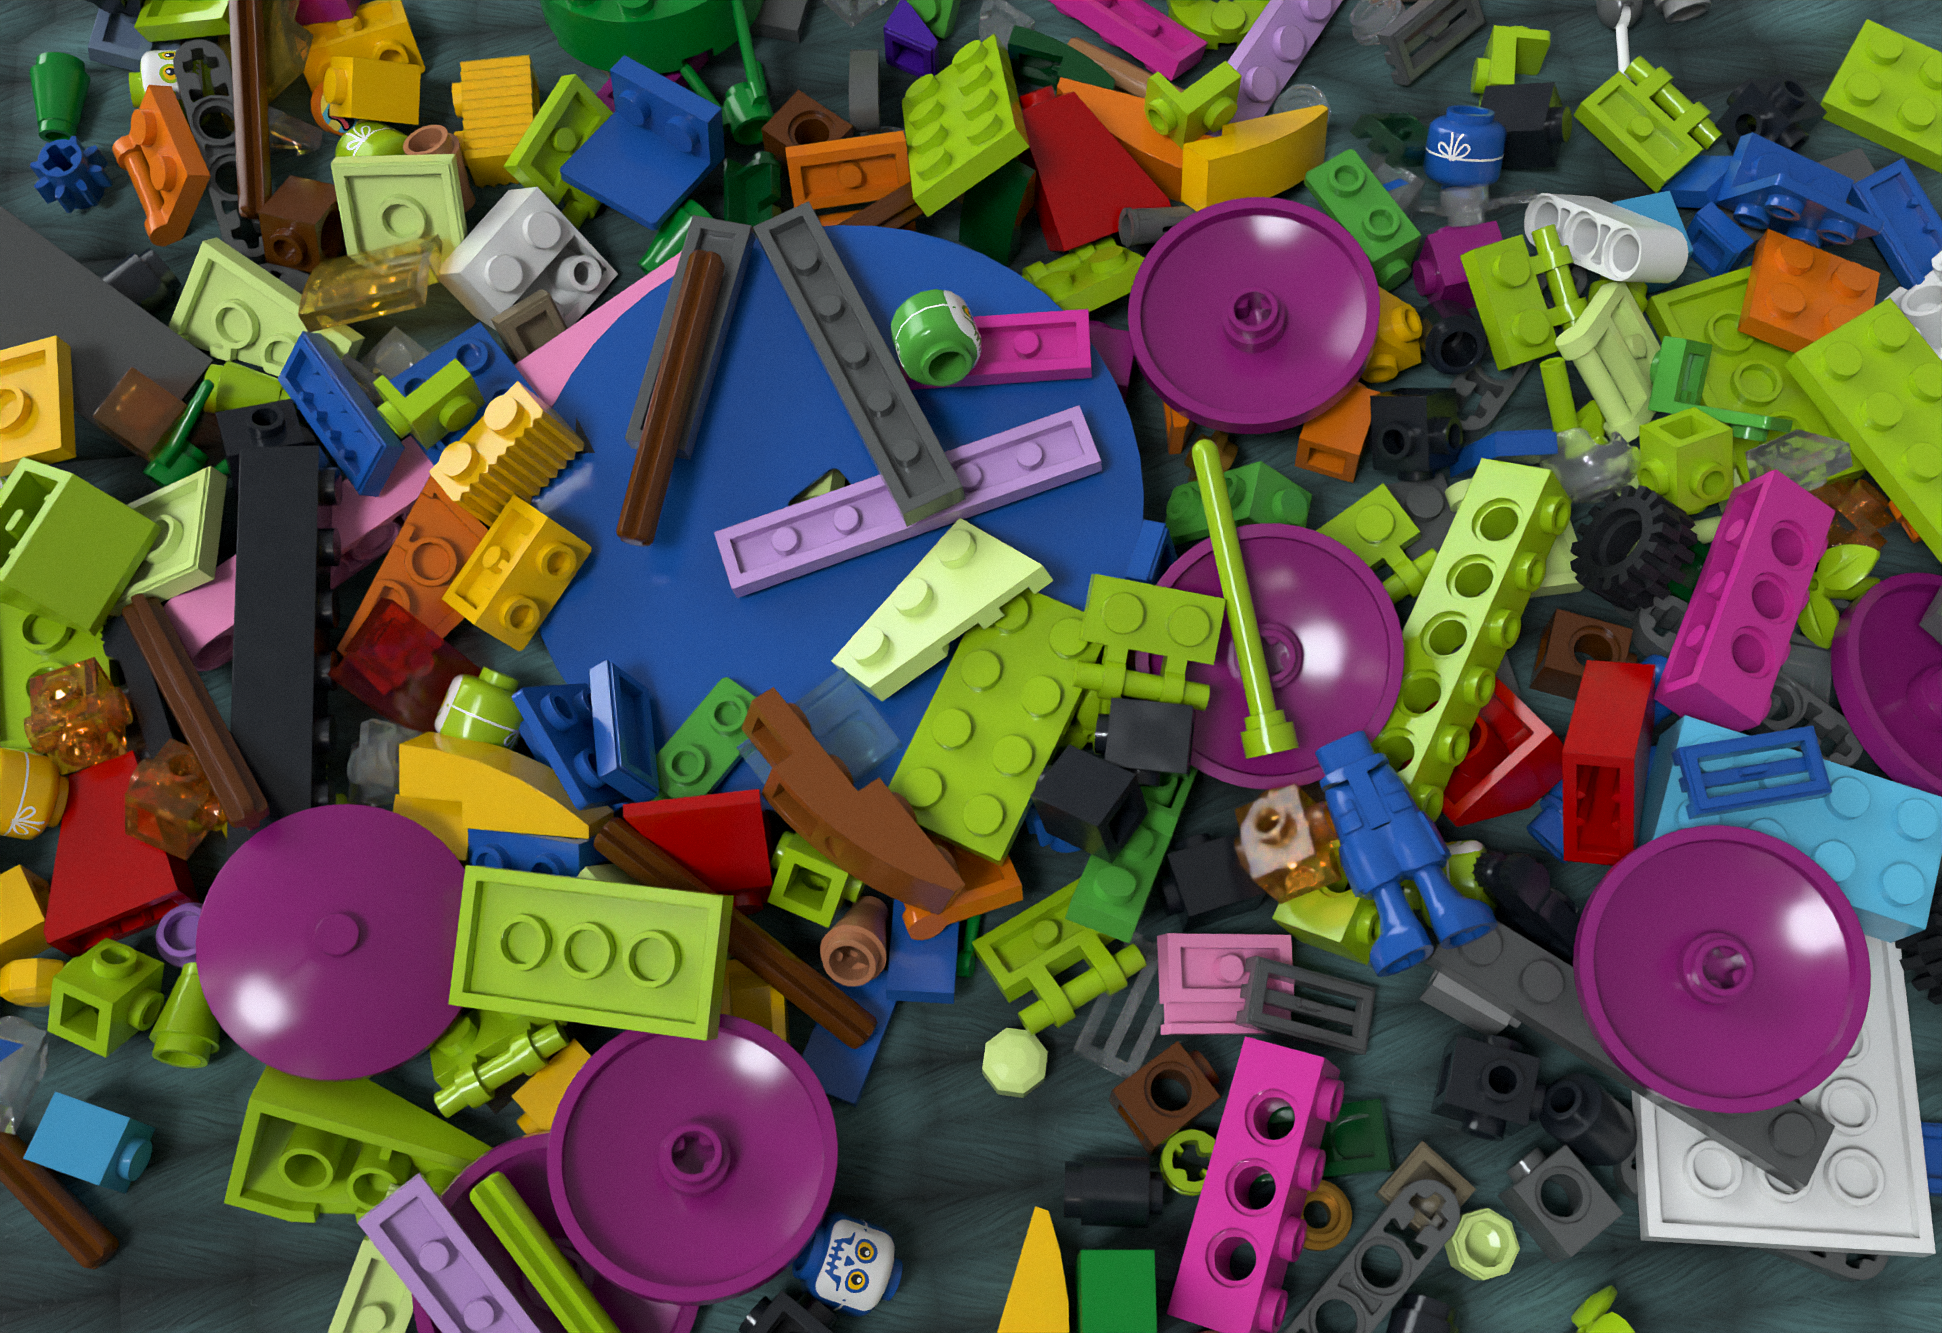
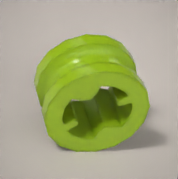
M1189 1129L1178 1132L1169 1139L1161 1153L1159 1168L1163 1172V1180L1170 1189L1180 1195L1193 1197L1201 1194L1207 1170L1202 1169L1199 1173L1202 1180L1196 1182L1188 1181L1185 1170L1180 1168L1174 1169L1172 1163L1173 1154L1181 1157L1184 1152L1181 1146L1195 1145L1197 1156L1208 1157L1210 1161L1215 1139L1203 1131Z

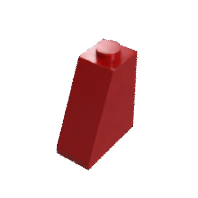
M1050 85L1018 97L1030 146L1020 153L1018 158L1020 162L1036 170L1034 206L1049 251L1065 252L1118 232L1119 216L1124 207H1132V209L1171 207L1167 196L1074 91L1055 95L1053 87Z
M1596 660L1586 661L1562 750L1564 861L1614 866L1624 856L1637 848L1655 721V699L1653 698L1655 695V665Z
M135 751L112 752L102 755L93 760L89 768L69 775V791L62 815L44 926L47 944L72 958L82 956L106 937L118 941L159 924L167 912L179 905L193 902L200 903L159 776L151 777L147 773L139 755Z

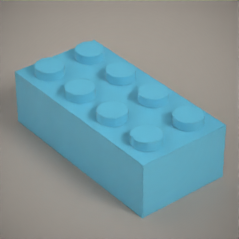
M1685 715L1659 736L1644 795L1637 848L1665 834L1698 826L1724 825L1759 831L1794 846L1823 868L1849 900L1858 917L1864 935L1892 943L1926 930L1942 856L1941 796L1823 759L1832 793L1823 798L1689 820L1685 807L1690 804L1687 792H1681L1678 781L1683 777L1680 766H1674L1671 753L1679 747L1749 735ZM1785 748L1699 762L1701 773L1804 756L1802 752ZM1807 772L1706 789L1708 798L1809 782L1810 778Z

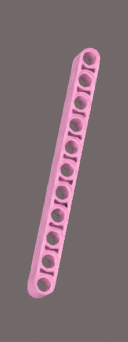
M681 252L514 365L544 403H547L551 408L553 407L570 375L589 349L624 312L649 291L675 275ZM411 436L401 442L405 449L378 497L359 495L348 478L342 482L341 505L332 506V528H337L340 534L341 561L339 566H331L330 589L336 588L390 550L430 476L429 471L434 466ZM236 554L216 567L214 580L171 598L163 606L196 670L199 672L216 669L233 659Z

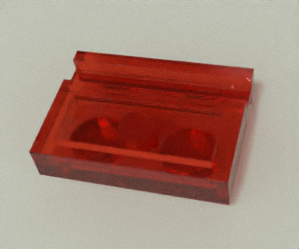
M381 597L344 649L347 652L346 656L337 668L332 666L327 675L411 738H415L427 732L438 733L434 726L435 719L452 680L462 674L479 677L482 670L396 601Z

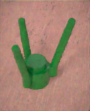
M731 0L747 82H741L732 86L726 92V101L724 106L721 107L686 59L682 60L683 68L680 70V73L697 95L722 108L723 132L731 130L736 142L751 145L763 141L761 128L774 116L768 98L762 64L756 61L743 0Z
M209 379L203 380L200 383L168 442L164 443L143 471V474L161 488L204 469L203 467L209 460L205 453L186 441L214 388V383ZM226 459L214 467L225 476L229 474Z

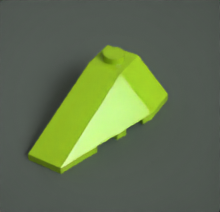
M267 1065L249 1098L224 1203L290 1222L316 1223L320 1213L355 1214L358 1224V1220L385 1199L391 1183L402 1186L421 1172L437 1195L440 1196L465 1167L484 1153L493 1149V1147L367 1078L345 1082H321L289 1075Z

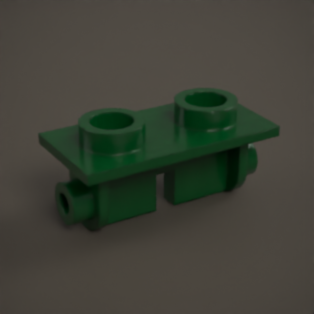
M768 151L758 152L753 156V161L746 166L729 158L723 160L724 221L751 225L753 228L781 214V208L773 205L774 202L781 198L780 178L783 174V167L776 160L775 154Z

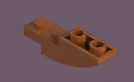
M774 687L753 699L741 729L772 767L761 795L782 819L814 849L839 868L873 889L905 904L937 915L949 908L964 887L965 882L959 876V868L952 855L944 847L937 844L934 845L918 826L916 815L908 801L899 793L891 792L880 778L857 791L854 787L853 777L845 763L834 754L828 755L812 735L811 725L803 711L794 703H786Z

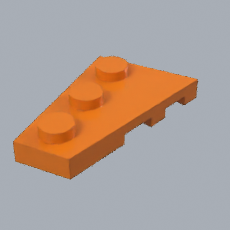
M431 474L336 648V651L380 695H384L465 618L441 598L488 532V529L478 518L449 498Z

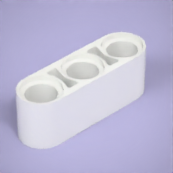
M1541 193L1532 199L1525 212L1524 229L1531 244L1535 246L1531 232L1555 224L1561 245L1569 246L1575 264L1615 281L1670 283L1682 274L1687 264L1688 246L1682 232L1674 227L1597 197Z

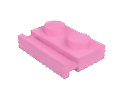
M1167 933L1157 936L1159 1002L1164 1004V1024L1160 1025L1161 1035H1273L1235 1025L1237 1011L1244 1010L1245 999L1240 998L1242 984H1248L1250 972L1244 971L1246 958L1254 956L1293 966L1291 935ZM1268 978L1267 989L1294 996V984ZM1263 1004L1262 1013L1291 1020V1011Z

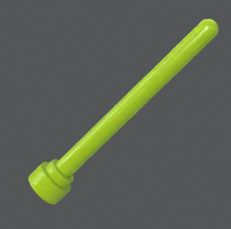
M1202 439L1193 446L1192 457L1224 599H1226V610L1250 713L1249 717L1244 718L1246 731L1240 732L1245 757L1247 759L1299 748L1293 721L1286 722L1284 710L1276 709L1219 450L1213 441Z

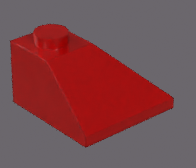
M1496 676L1493 695L1488 704L1481 707L1470 731L1467 754L1464 760L1454 767L1443 792L1441 811L1456 827L1528 809L1563 779V743ZM1438 701L1432 703L1425 712L1434 708ZM1413 758L1404 762L1400 767L1405 769Z
M759 789L623 804V817L627 824L717 894L734 896L733 906L741 913L750 915L763 910V903H768L767 901L776 877V869H773L771 866L774 854L772 825Z

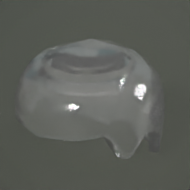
M1573 428L1556 433L1558 454L1538 462L1539 468L1553 471L1572 503L1596 504L1604 502V497L1612 492L1619 495L1621 487L1630 485L1640 468L1641 458L1638 447H1631L1617 431L1612 433L1611 440L1607 445H1599L1593 441L1587 430Z

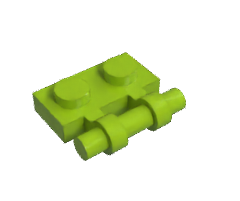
M1640 55L1625 69L1624 74L1619 70L1581 102L1573 116L1655 193H1658L1690 165L1704 148L1709 150L1715 145L1723 134L1715 126V123L1709 119L1712 114L1709 109L1700 101L1693 104L1671 84L1674 77L1662 66L1655 69Z
M576 74L561 76L503 166L525 188L538 187L554 205H558L564 196L563 200L566 206L561 213L577 230L580 229L586 218L591 219L595 216L602 202L564 182L561 179L560 167L596 132L613 112Z
M1555 224L1531 232L1538 253L1536 256H1529L1522 234L1475 248L1460 255L1498 372L1559 351L1555 344L1557 337L1554 327L1562 325L1563 331L1573 327L1588 306L1586 297L1579 298L1568 266L1574 263L1569 246L1561 245ZM1545 274L1555 304L1554 308L1547 309L1536 276Z
M1107 235L1092 243L1089 242L1070 249L1069 254L1045 265L1041 261H1037L1022 269V277L1047 294L1063 311L1088 309L1091 312L1131 293L1135 276L1144 257L1125 247L1117 246L1114 239Z
M1384 483L1316 530L1346 546L1359 556L1373 572L1386 563L1394 575L1386 579L1382 584L1390 596L1393 605L1407 595L1414 599L1420 594L1438 555L1433 548L1413 561L1405 555L1403 550L1421 539V533Z
M1091 574L1079 640L1103 644L1105 647L1101 664L1077 660L1072 686L1097 691V698L1110 701L1111 698L1126 696L1152 702L1192 705L1195 710L1205 711L1208 704L1210 687L1207 684L1185 680L1187 660L1214 665L1226 599ZM1128 649L1163 656L1160 675L1126 669Z
M1080 878L972 942L977 957L1008 1003L1031 990L1038 997V1001L1017 1013L1030 1036L1035 1035L1051 1024H1054L1057 1028L1076 1018L1074 1010L1104 992L1109 997L1128 986L1127 978L1147 967L1143 955L1134 943L1111 955L1105 945L1116 938L1065 919ZM1084 959L1091 969L1059 987L1053 977Z
M476 1008L465 1015L459 1016L442 1038L429 1048L434 1080L442 1088L434 1094L435 1103L441 1113L449 1118L468 1105L473 1109H477L495 1097L496 1088L523 1072L531 1076L549 1065L548 1057L570 1044L568 1036L563 1029L567 1025V1021Z

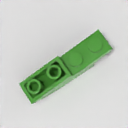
M1191 765L1189 779L1160 776L1159 787L1140 786L1149 810L1148 815L1112 864L1091 854L1073 894L1065 919L1130 944L1197 775L1198 769Z

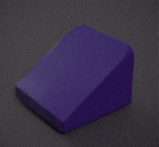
M900 0L883 27L886 63L919 78L926 74H933L935 76L939 73V43L907 0Z

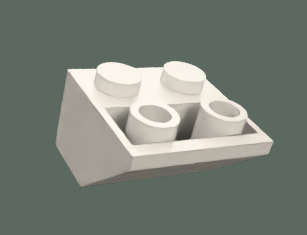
M538 187L508 190L433 275L474 317L496 330L491 321L493 317L540 289L550 293L567 328H569L579 320L618 273Z

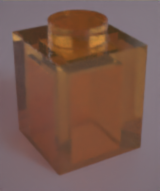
M131 367L94 413L93 418L98 427L151 462L164 443L168 442L187 405L134 367Z

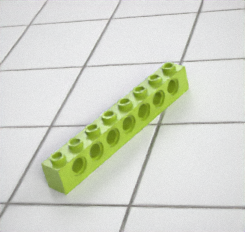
M1481 458L1402 632L1404 669L1401 687L1389 719L1371 743L1375 754H1386L1389 759V765L1400 776L1420 811H1425L1433 822L1438 819L1441 813L1443 792L1454 767L1459 765L1467 754L1470 742L1469 734L1481 707L1488 704L1493 695L1495 675L1505 652L1518 639L1521 629V616L1532 592L1538 590L1544 580L1546 560L1557 535H1561L1565 531L1570 520L1572 501L1550 469ZM1488 588L1486 592L1478 596L1479 593ZM1464 644L1457 652L1451 654L1455 648ZM1438 701L1434 708L1425 712L1432 703ZM1413 758L1405 769L1398 772L1404 762ZM1325 801L1272 919L1300 942L1367 965L1370 959L1371 947L1380 934L1379 915L1374 900L1355 897L1352 889L1344 892L1349 882L1343 867H1341L1338 850L1341 845ZM1404 880L1403 882H1401V887L1406 885L1410 880Z

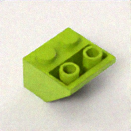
M22 457L0 490V602L96 636L162 529L152 520L75 474Z

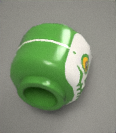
M933 289L919 292L908 298L896 310L891 321V338L901 365L908 376L920 384L932 386L953 385L962 380L976 366L982 354L981 336L971 311L965 301L951 291Z

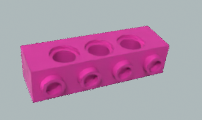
M1777 469L1732 490L1653 697L1655 700L1680 717L1686 715L1736 732L1760 725L1771 708L1772 699L1770 695L1780 667L1785 663L1790 654L1791 644L1789 641L1796 621L1809 600L1810 592L1808 587L1817 562L1827 549L1828 539L1826 536L1835 510Z
M1245 1036L1167 1310L1168 1315L1221 1333H1277L1279 1331L1288 1303V1293L1281 1289L1289 1261L1296 1262L1306 1239L1307 1222L1301 1219L1307 1192H1315L1324 1173L1326 1154L1324 1150L1319 1148L1326 1122L1333 1123L1337 1119L1344 1097V1083L1338 1080L1341 1070L1326 1058ZM1291 1106L1295 1114L1292 1130L1281 1139L1271 1140L1268 1134L1270 1116L1281 1107ZM1271 1174L1276 1185L1274 1198L1266 1207L1254 1210L1249 1201L1250 1186L1259 1176ZM1251 1243L1256 1253L1255 1268L1248 1277L1237 1281L1230 1270L1231 1255L1241 1244Z

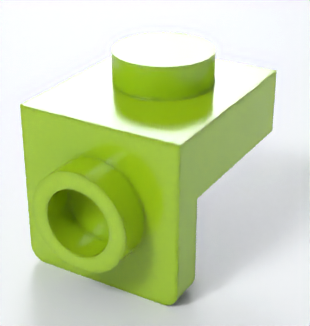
M1494 25L1483 58H1476L1472 71L1471 93L1480 94L1479 107L1485 86L1515 84V74L1537 75L1550 46L1551 33L1549 31L1529 29L1524 26L1507 27Z
M1225 60L1180 93L1160 72H1156L1147 79L1144 105L1147 120L1155 131L1161 135H1168L1183 150V144L1196 141L1209 130L1212 132L1222 129V125L1228 124L1238 108L1237 99L1242 75Z
M456 358L407 397H404L384 375H381L373 382V385L384 401L377 408L384 421L400 438H404L407 434L411 433L427 450L450 431H458L468 425L475 417L477 410L486 403L472 375Z

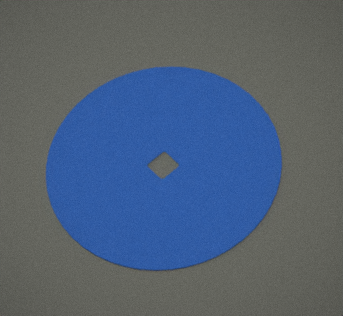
M822 226L899 369L900 360L891 338V321L896 310L908 298L919 292L933 289L951 291L965 301L973 317L1063 311L1047 294L1017 272L982 253L949 240L910 230L878 226ZM756 238L691 459L675 457L655 537L650 546L639 547L622 542L620 537L617 536L616 528L637 449L630 448L625 440V436L674 276L649 291L624 312L592 345L563 387L552 409L565 420L574 432H576L577 418L595 453L575 454L574 460H567L566 469H558L557 478H549L548 486L541 487L540 494L532 496L531 504L529 505L589 544L591 552L538 629L557 670L567 684L586 683L590 689L589 669L608 660L649 689L656 755L722 678L728 677L755 697L774 687L786 703L791 702L797 705L806 715L811 725L812 735L828 755L834 754L839 757L848 767L857 791L877 778H880L888 787L965 632L949 643L948 656L884 701H880L844 676L831 660L954 523L745 596L736 597L731 588L714 532L788 507L792 499L831 470H839L850 484L880 475ZM1092 343V378L911 390L944 452L1080 405L1101 459L1102 471L963 520L1043 565L1054 581L1038 593L1083 612L1085 610L1091 574L1126 580L1125 574L1143 524L1144 489L1140 454L1131 418L1118 386ZM753 744L712 794L759 789L760 793H762L772 767ZM762 796L766 810L775 811Z

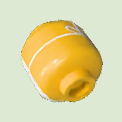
M0 747V835L32 840L38 837L46 827L54 828L61 820L68 797V778L59 774L57 763L47 756Z

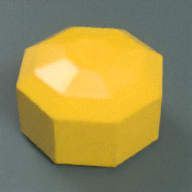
M44 958L13 960L4 965L0 970V996L19 1006H49L53 976L59 973L67 963L62 960Z

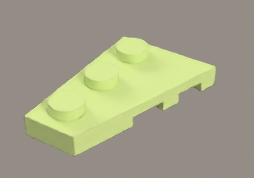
M217 237L202 241L168 326L193 346L210 351V356L225 361L237 359L263 367L265 373L278 377L302 331L322 334L349 372L365 339L364 336Z
M959 518L831 661L844 676L880 701H884L948 656L949 643L977 623L985 630L1004 616L1000 609L1002 605L1028 587L1036 594L1054 580L1040 563Z

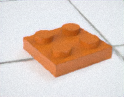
M1767 229L1756 244L1737 331L1796 353L1873 308L1880 273L1808 245L1800 240Z

